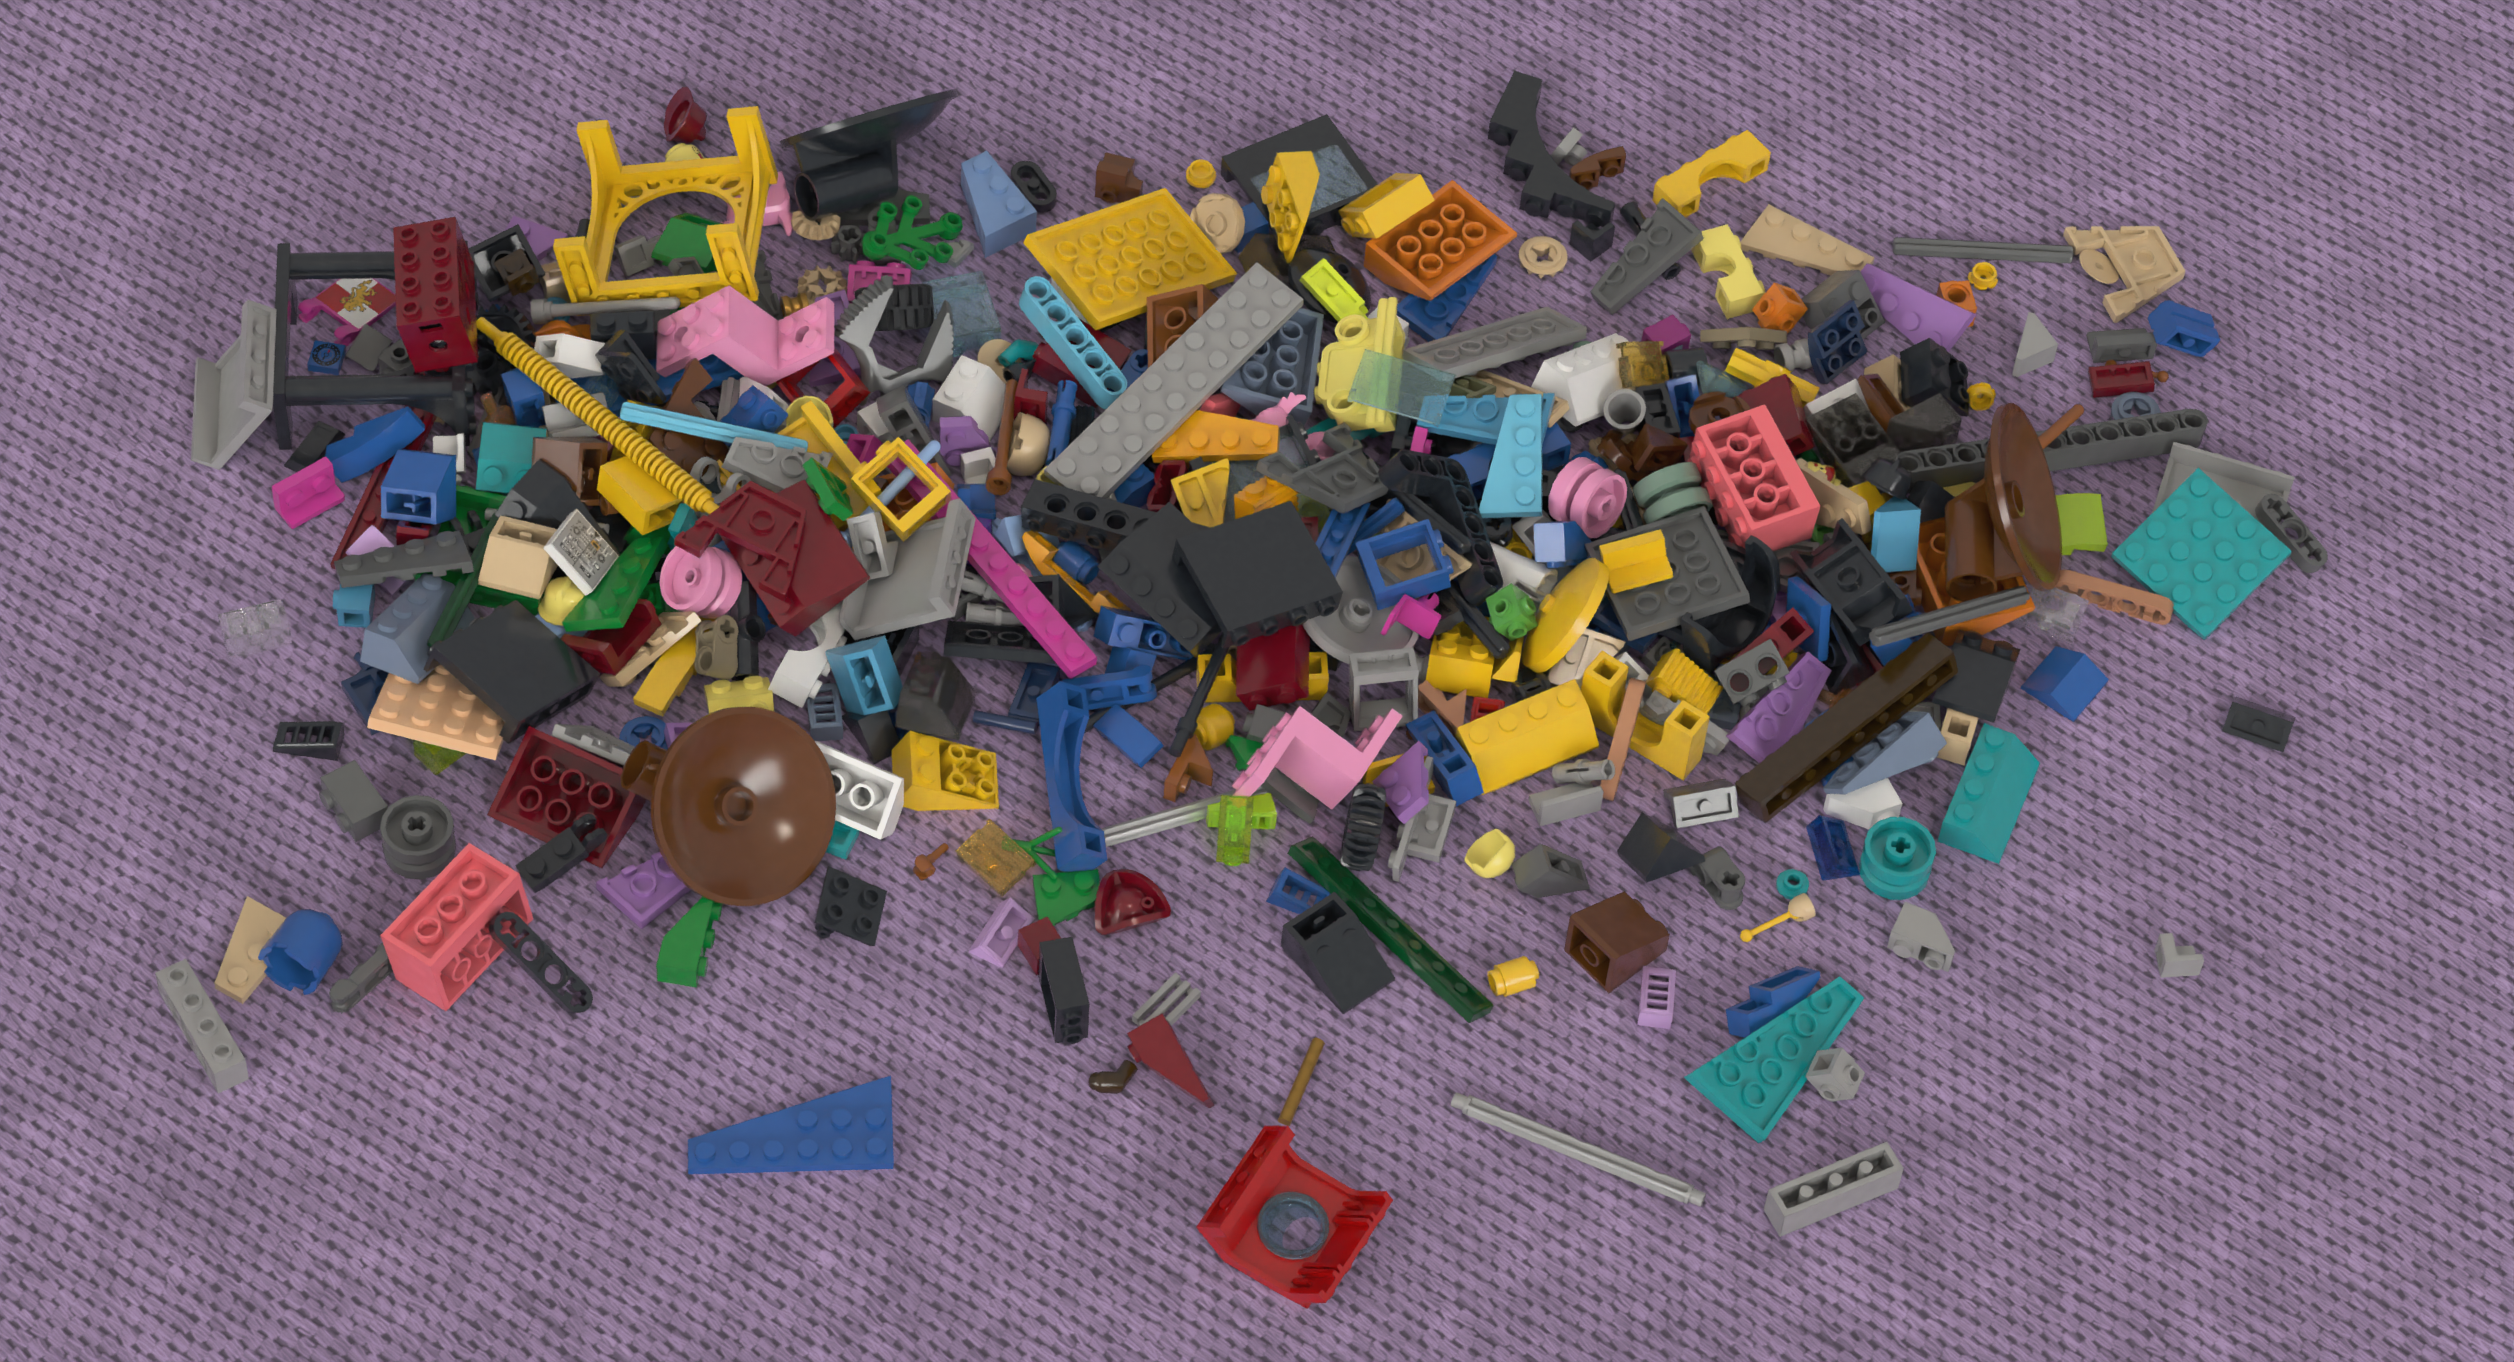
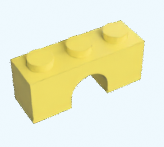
M1728 224L1701 231L1704 239L1693 247L1691 251L1703 273L1722 271L1729 275L1718 279L1715 297L1726 318L1729 319L1753 312V307L1765 294V288L1762 281L1757 280L1751 260L1748 257L1745 258L1738 236L1733 235Z

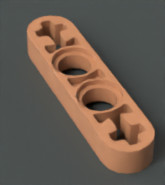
M2060 570L2058 583L2051 589L2055 596L2088 605L2094 603L2099 608L2120 613V611L2126 612L2128 616L2160 625L2169 623L2173 613L2174 604L2167 597L2071 570ZM2091 591L2099 592L2103 595H2095ZM2122 600H2128V601H2131V602H2133V603L2127 604V603L2123 602Z
M1630 677L1607 758L1614 763L1615 775L1611 780H1601L1600 786L1604 792L1602 799L1610 801L1615 799L1643 699L1646 681Z

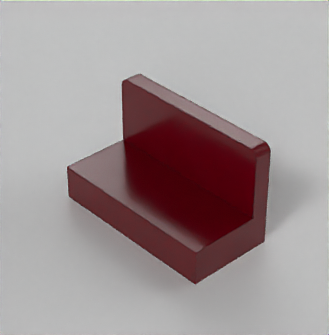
M1022 368L1015 393L1014 420L1018 413L1021 412L1033 415L1047 425L1048 392L1029 389L1028 369Z

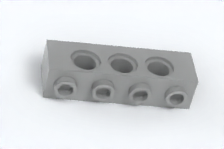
M184 959L156 972L159 994L217 1093H221L248 1080L244 1056L188 961Z

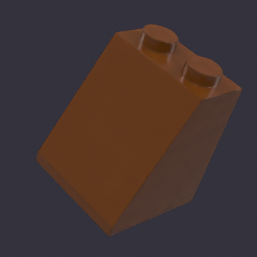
M1624 891L1572 914L1569 919L1564 951L1608 993H1611L1643 969V966H1647L1667 951L1670 934L1663 923L1658 920L1655 921L1637 899H1632Z

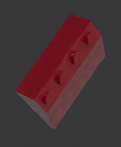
M805 479L776 493L807 509L806 520L785 601L759 589V582L773 561L720 535L778 626L795 637L870 579V576L832 518L818 504L819 499L809 487Z
M529 726L487 815L547 843L568 827L571 828L577 819L588 813L593 814L597 819L595 826L578 840L582 842L586 835L598 828L606 831L608 836L605 842L590 852V856L584 859L595 866L603 868L639 816L647 799L621 786L622 768Z

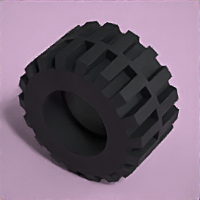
M927 284L893 285V291L875 331L921 329L932 326L934 321L932 286ZM861 287L854 291L855 299H857L859 294H862L864 289L867 290L868 288Z

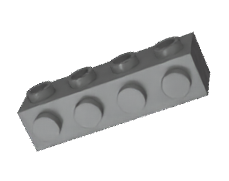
M1885 1142L1769 1189L1764 1212L1779 1237L1898 1189L1904 1168L1888 1142Z

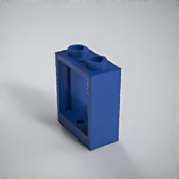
M1429 519L1355 542L1358 560L1377 610L1396 605L1404 594L1415 599L1451 587L1449 574L1454 573L1449 555H1442L1440 548L1444 547L1440 531L1439 529H1432ZM1426 544L1436 571L1386 587L1376 560Z

